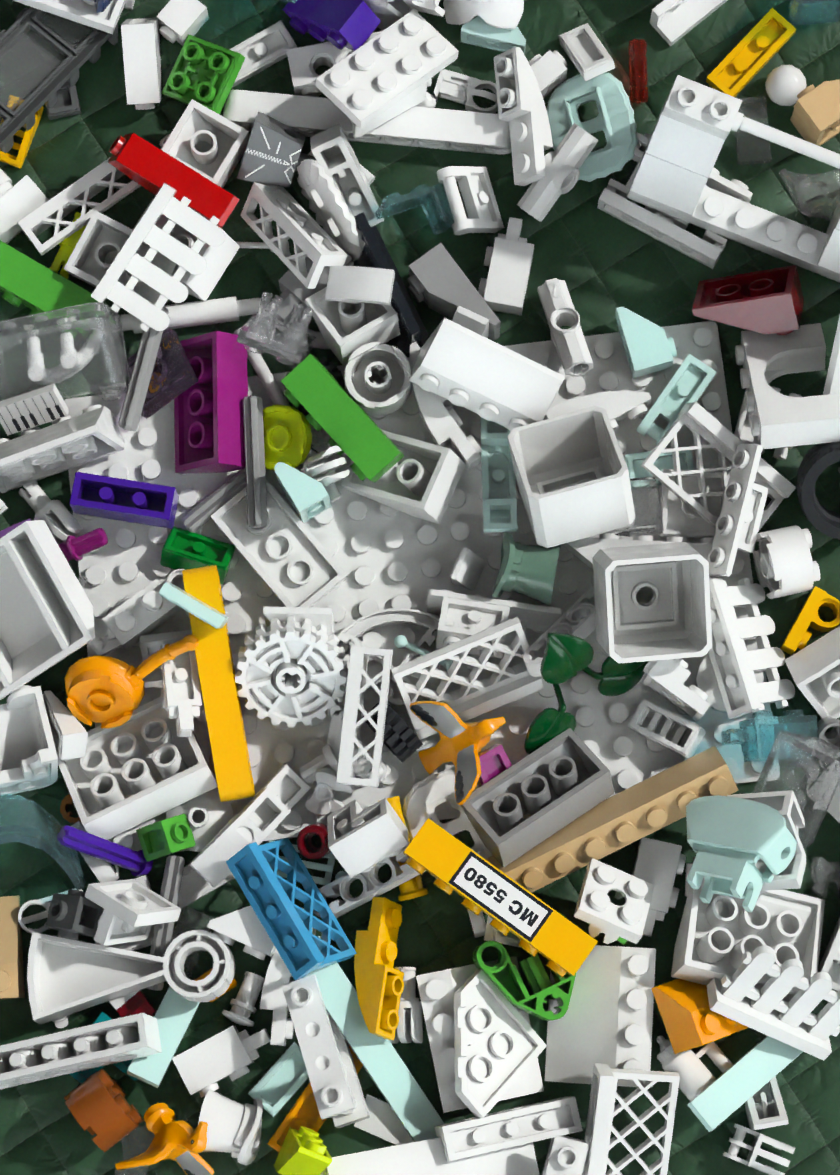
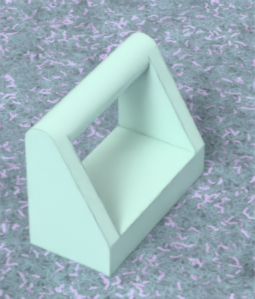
M278 462L275 465L274 470L279 485L303 523L332 507L329 494L321 482L284 462Z

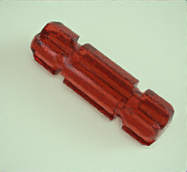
M633 39L629 42V56H631L629 58L630 86H632L630 87V101L636 104L646 103L648 100V87L646 86L648 82L647 42L644 39Z

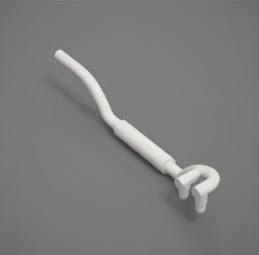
M234 296L206 300V302L195 301L164 305L168 309L170 324L165 330L239 321V316L262 314L276 328L293 340L314 348L330 349L321 332L305 328L293 320L285 326L275 317L274 311L278 306L266 298L237 300V297ZM132 314L104 318L95 326L90 337L78 352L75 349L73 334L63 333L60 337L62 347L61 364L52 368H45L44 353H42L39 337H30L27 341L29 377L35 383L45 385L56 384L71 378L93 360L111 333L134 330V334L143 333V330L139 328L142 321Z

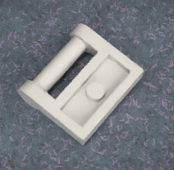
M448 166L436 172L439 182L444 185L454 219L452 228L455 235L496 233L504 228L486 167ZM459 190H460V192H461V194H462V197H463V201H464V204H465V207H466V211H467V214H468V219H467V217H466V213H465V210H464V207H463V203H462V200H461V196H460Z

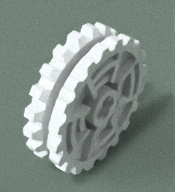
M288 616L286 622H280L278 618L271 619L270 626L268 627L260 624L256 627L255 636L248 634L245 637L244 643L246 647H240L238 650L239 659L236 661L235 683L240 684L237 688L239 697H246L245 707L248 710L253 708L257 710L256 717L261 720L269 717L271 718V724L277 726L281 721L287 722L288 727H295L296 722L300 721L306 726L312 724V718L317 717L322 720L327 717V709L338 706L336 697L343 698L345 693L343 685L347 683V661L343 660L345 657L344 648L336 647L338 644L336 635L328 636L326 634L327 627L322 624L314 627L311 625L312 620L307 618L302 622H296L295 616Z

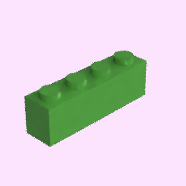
M0 241V291L4 293L2 298L16 307H19L22 303L32 309L30 314L46 324L51 320L60 325L58 330L61 333H72L74 340L79 336L86 341L106 309L105 303L101 304L91 297L92 293Z
M309 354L281 380L287 388L283 394L295 407L300 403L309 412L305 416L308 422L318 432L323 428L329 434L331 439L327 441L331 447L338 446L341 448L342 451L337 453L339 456H342L344 453L348 455L354 462L349 467L362 481L368 478L375 483L404 457V454L312 354Z

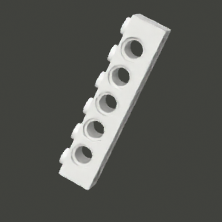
M138 1013L1 1045L0 1090L162 1053L157 1018L145 1013Z

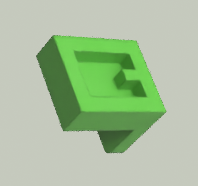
M186 814L164 819L136 830L147 862L195 846V840Z

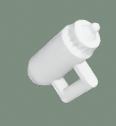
M661 1035L657 1037V1042L660 1045L657 1059L661 1062L665 1072H678L680 1075L679 1089L690 1102L716 1080L699 1059L702 1055L706 1053L722 1073L733 1065L714 1041L706 1044L696 1054L691 1049L674 1054L670 1040H666Z

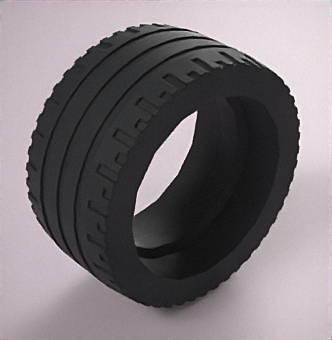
M839 441L816 444L808 450L799 466L796 487L801 509L808 521L818 531L820 530L821 533L840 540V513L823 507L815 495V483L818 476L829 465L840 461Z

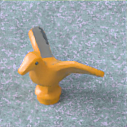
M436 701L411 703L410 710L421 721L437 731L441 739L435 747L418 752L425 770L430 775L443 763L452 762L455 765L454 789L456 803L463 805L474 791L481 776L478 753L490 741L491 734L506 723L505 718L502 716L484 719L480 722L465 723L446 703Z
M157 1103L146 1110L144 1121L147 1130L155 1134V1137L146 1152L134 1158L115 1163L116 1170L147 1167L161 1160L171 1159L176 1161L187 1175H213L214 1169L198 1154L206 1149L207 1122H199L194 1130L184 1120L175 1121L174 1110L170 1109L167 1104Z

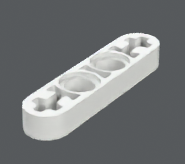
M594 586L587 590L525 651L523 660L531 676H541L540 667L547 646L548 633L569 634L585 640L596 629Z
M405 849L396 856H388L379 861L367 873H359L352 878L346 874L319 888L325 900V897L333 899L339 896L342 897L343 900L337 899L329 904L334 916L338 918L369 902L373 897H378L420 875L407 864L400 866L397 862L404 863L408 859L403 854ZM388 864L392 869V876L389 881L382 883L378 879V870L381 866ZM359 879L363 883V892L359 897L353 898L350 895L349 887L354 880ZM313 909V913L318 917H321L319 913Z

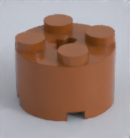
M103 1068L93 1073L64 1097L65 1103L84 1131L87 1129L91 1135L96 1134L92 1140L104 1152L112 1148L144 1121L134 1105H129L124 1098L127 1094L115 1079L112 1080Z

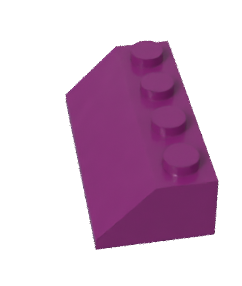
M213 331L178 341L196 381L174 396L175 473H226L244 469L243 398L248 396L247 336Z

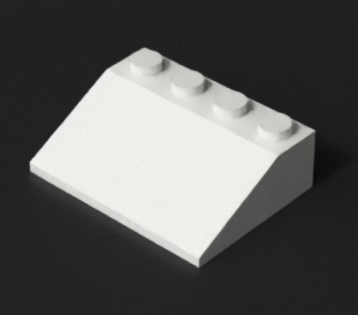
M93 405L83 409V414L73 418L67 416L52 421V425L42 429L40 427H33L21 432L20 437L12 440L9 438L0 439V492L5 493L19 488L31 480L38 481L124 450L125 447L114 412L105 406Z
M162 696L138 707L133 711L130 720L121 726L108 729L100 728V725L88 731L87 749L84 757L62 761L58 758V766L83 827L87 833L105 840H109L218 787L194 731L191 732V737H177L176 719H168V711L162 709Z
M705 876L698 890L692 889L690 886L675 943L671 977L708 985L714 977L721 980L726 974L732 976L743 964L741 956L746 951L752 953L759 946H769L774 950V964L781 966L789 959L800 960L804 969L803 977L810 979L812 975L818 972L825 900L787 890L760 891L753 912H747L742 907L744 899L713 894L710 904L703 903L699 896L705 882ZM765 973L754 987L761 989L770 979L771 975ZM794 986L783 1000L789 1002L800 989Z
M595 945L576 972L567 1012L560 1019L547 1022L544 1081L592 1084L594 1063L608 1064L610 1068L650 1071L654 995L651 988L654 987L656 948ZM550 971V981L553 984L556 981ZM549 999L548 1011L551 1010L554 1014L557 1011L554 1007L558 1006V1002L556 999ZM618 1079L617 1086L638 1087L633 1080Z
M517 956L510 957L520 974ZM498 960L487 961L484 964L493 967ZM474 964L416 976L443 1113L468 1108L455 1093L454 993L478 970ZM515 1007V1009L531 1026L529 1014ZM538 1058L531 1063L499 1101L544 1091Z

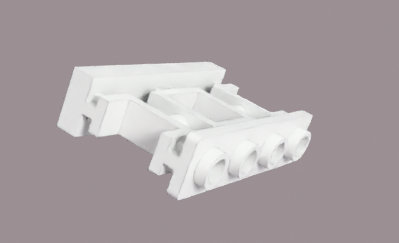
M636 132L638 144L635 147L632 160L638 162V165L626 186L610 179L607 188L603 190L598 200L597 208L713 269L726 246L727 239L709 230H706L703 239L686 231L688 222L646 205L644 209L627 200L628 198L626 197L651 137V134L645 133L642 135ZM713 167L705 186L750 203L753 193L748 191L749 188L746 184L736 179L729 181L720 176V172Z

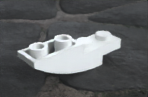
M515 46L494 57L499 120L509 122L514 185L526 186L546 177L544 151L553 148L546 106L537 79L520 47Z
M416 342L410 344L411 373L420 351V347ZM412 383L420 416L435 445L446 447L451 444L469 471L480 464L478 453L482 450L472 435L466 437L459 426L463 423L453 408L446 409L451 402Z
M640 391L593 393L549 408L544 420L597 406L606 409L612 428L616 430L619 427L617 423L627 417L632 421L647 413V407L650 406L652 398L648 392Z
M287 764L283 765L237 815L233 816L189 865L215 888L231 873L226 861L247 844L256 842L257 845H260L287 817L292 807L305 795L310 787Z
M312 927V934L315 935L316 929ZM275 949L267 969L260 1009L273 1010L270 1045L286 1046V1039H293L294 1026L292 1019L288 1018L289 1009L282 985L290 983L293 976L277 949Z

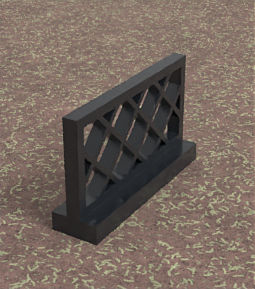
M364 212L354 216L356 220V228L361 231V239L365 245L362 255L355 261L359 267L383 268L395 271L390 305L397 312L400 335L393 338L397 348L405 356L410 355V344L416 342L421 349L430 336L376 225L370 227Z

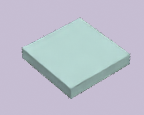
M165 582L159 591L160 596L216 629L223 628L229 619L225 614L170 582Z

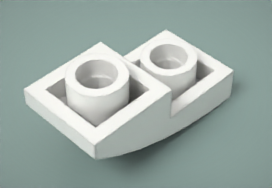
M330 266L325 300L353 304L366 302L390 305L395 271L372 267Z

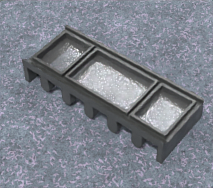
M30 7L29 9L24 8L17 15L15 23L8 30L4 29L0 32V149L3 152L7 153L11 150L14 144L13 135L21 127L28 131L34 126L36 122L35 113L44 104L48 108H52L58 99L57 91L65 82L73 86L78 81L79 68L87 60L92 64L99 60L101 46L106 41L113 45L118 42V24L112 35Z

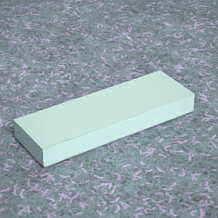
M169 986L154 1016L158 1022L162 1053L133 1059L127 1074L158 1088L200 1002L189 1001L181 997Z

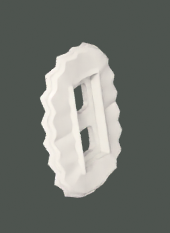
M305 159L301 161V164L297 167L299 174L297 180L302 188L301 193L309 200V208L316 213V222L323 226L324 231L342 250L353 258V261L357 260L362 255L365 243L361 239V231L356 228L355 218L349 214L348 205L341 201L340 191L334 187L333 179L325 174V168L319 165L318 160Z
M445 769L414 784L411 791L404 798L402 811L411 841L429 818L452 836L463 830L469 831L475 843L470 849L484 859L492 856V853L483 844L461 805L456 803L454 789L455 770ZM478 781L474 791L482 786L480 781ZM448 800L455 801L460 811L459 817L447 823H441L435 813V807Z

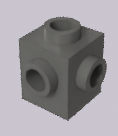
M69 889L68 894L53 893L45 927L58 930L57 937L78 941L79 936L95 937L98 920L104 908L84 897L86 892Z

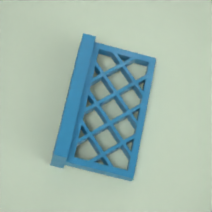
M289 838L262 845H257L256 842L247 844L226 861L294 980L304 978L312 971L350 959L357 954ZM279 850H282L288 863L278 857ZM277 869L287 874V880L277 875ZM296 881L302 884L305 892L296 887ZM295 898L304 903V909L294 904ZM313 909L319 913L322 921L313 916ZM312 927L322 933L321 939L312 934ZM331 939L337 943L340 950L330 945Z

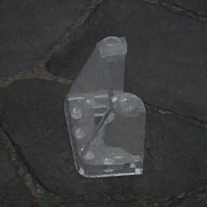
M100 302L84 303L0 322V401L54 383L63 399L93 393L96 396H102L103 401H114L122 398V394L127 392L130 376L121 315L112 310L108 305Z

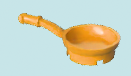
M189 634L177 642L166 644L164 648L149 656L136 668L111 656L94 655L79 659L69 667L64 678L69 710L74 717L92 726L93 722L101 723L100 728L109 729L121 726L130 720L133 711L138 708L145 695L144 681L142 679L166 661L174 660L176 656L196 649L199 645V639L197 636Z

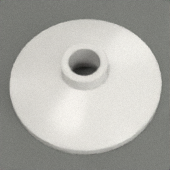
M217 788L166 812V819L186 814L195 840V846L187 848V850L201 852L234 816L230 801L221 802ZM196 811L204 812L205 819L202 823H195L193 821V814Z

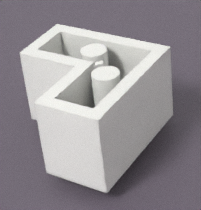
M386 798L364 811L355 799L327 816L328 848L350 878L359 873L364 874L371 871L379 861L388 856L393 857L400 854L409 844L408 829Z

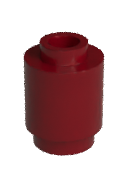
M316 823L303 828L299 832L297 848L304 857L319 859L331 853L328 848L327 825ZM316 834L322 839L321 847L314 843V836Z

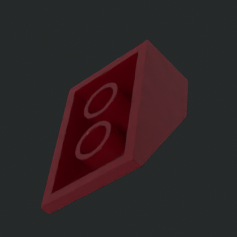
M792 265L699 281L692 308L693 316L765 335L774 333L777 335L790 334L800 328L804 304L797 266Z

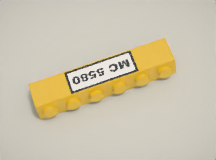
M429 818L403 853L408 857L405 862L408 866L421 875L425 870L436 877L433 884L448 895H451L454 890L465 898L461 903L463 906L477 916L481 911L493 919L490 922L493 928L505 936L509 932L513 933L521 939L518 946L534 957L538 952L549 960L546 966L561 977H564L566 973L574 976L598 943L589 934Z

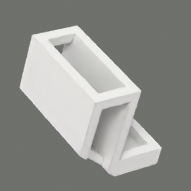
M794 791L727 795L729 797L764 803L776 809L785 818L787 829L797 841L796 852L788 867L778 875H773L774 878L771 883L764 882L761 891L800 889L806 867V853L798 835V828H805V821ZM759 858L755 864L760 872H765L767 865L762 858Z

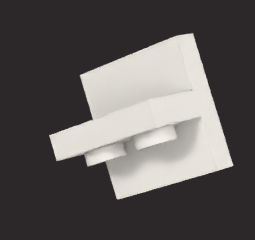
M134 879L88 884L84 896L104 908L98 920V928L94 937V941L102 946L147 940L152 925L178 921L182 910Z

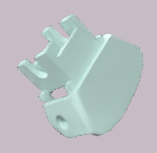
M704 796L692 800L686 806L687 842L693 851L696 852V857L686 881L692 889L698 890L705 876V882L699 896L703 903L710 904L713 894L744 899L742 907L747 912H753L763 883H771L774 878L773 875L783 872L792 861L796 852L797 841L787 829L785 818L776 809L764 803L729 796ZM759 858H762L767 865L764 873L760 872L755 866Z

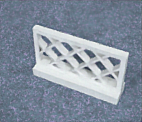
M697 402L687 403L678 413L679 417L641 466L716 529V522L720 515L714 516L708 511L706 496L723 495L724 491L706 493L704 473L720 471L722 473L721 488L723 486V490H725L728 484L726 470L732 469V466L726 467L725 460L732 465V458L737 446L745 443ZM683 425L693 432L694 446L678 448L677 432ZM700 439L708 445H701ZM671 441L672 448L665 449ZM712 448L718 453V468L703 469L701 449ZM695 450L697 470H680L679 451ZM672 452L674 472L663 473L653 465L661 453ZM761 457L754 483L769 488L767 496L772 500L763 511L759 530L782 500L788 498L796 488ZM697 473L699 493L688 494L682 489L681 475ZM668 476H675V482H673ZM700 497V504L693 498Z
M518 616L391 669L410 721L420 740L438 732L421 721L410 710V704L416 702L419 695L431 698L430 701L448 704L460 719L465 722L544 689L541 677L531 676L524 662L510 668L507 667L514 656L523 658V654L529 648ZM516 631L517 635L510 646L498 643L503 635ZM476 646L485 647L479 659L467 656L471 648ZM494 650L505 653L499 665L487 662ZM445 659L454 660L447 672L435 669L440 661ZM462 663L474 666L468 677L456 675ZM482 669L494 672L491 676L479 681L476 680ZM414 672L422 674L416 685L403 682L402 677ZM430 676L442 679L436 691L424 688ZM451 682L462 685L461 688L455 691L445 693Z
M594 1063L584 1143H587L589 1148L582 1175H623L620 1170L634 1159L644 1168V1171L639 1175H655L654 1172L657 1170L658 1175H667L680 1080L678 1072L610 1068L608 1064ZM618 1079L633 1080L638 1086L625 1099H622L616 1092ZM657 1082H670L669 1092L658 1101L647 1091ZM644 1093L653 1105L638 1117L628 1105ZM615 1098H616V1099L618 1100V1102H619L616 1106H615ZM667 1104L666 1112H665L662 1107ZM625 1109L634 1121L618 1132L612 1125L613 1117ZM659 1111L664 1116L665 1123L663 1127L652 1134L643 1123ZM640 1126L649 1138L633 1149L624 1138ZM612 1131L615 1136L610 1139ZM661 1137H663V1138H662V1145H661V1143L658 1141ZM621 1142L630 1153L614 1165L608 1158V1153L612 1147ZM655 1144L661 1151L660 1158L648 1167L639 1155ZM607 1164H608V1165L610 1166V1169L606 1172V1168H607Z

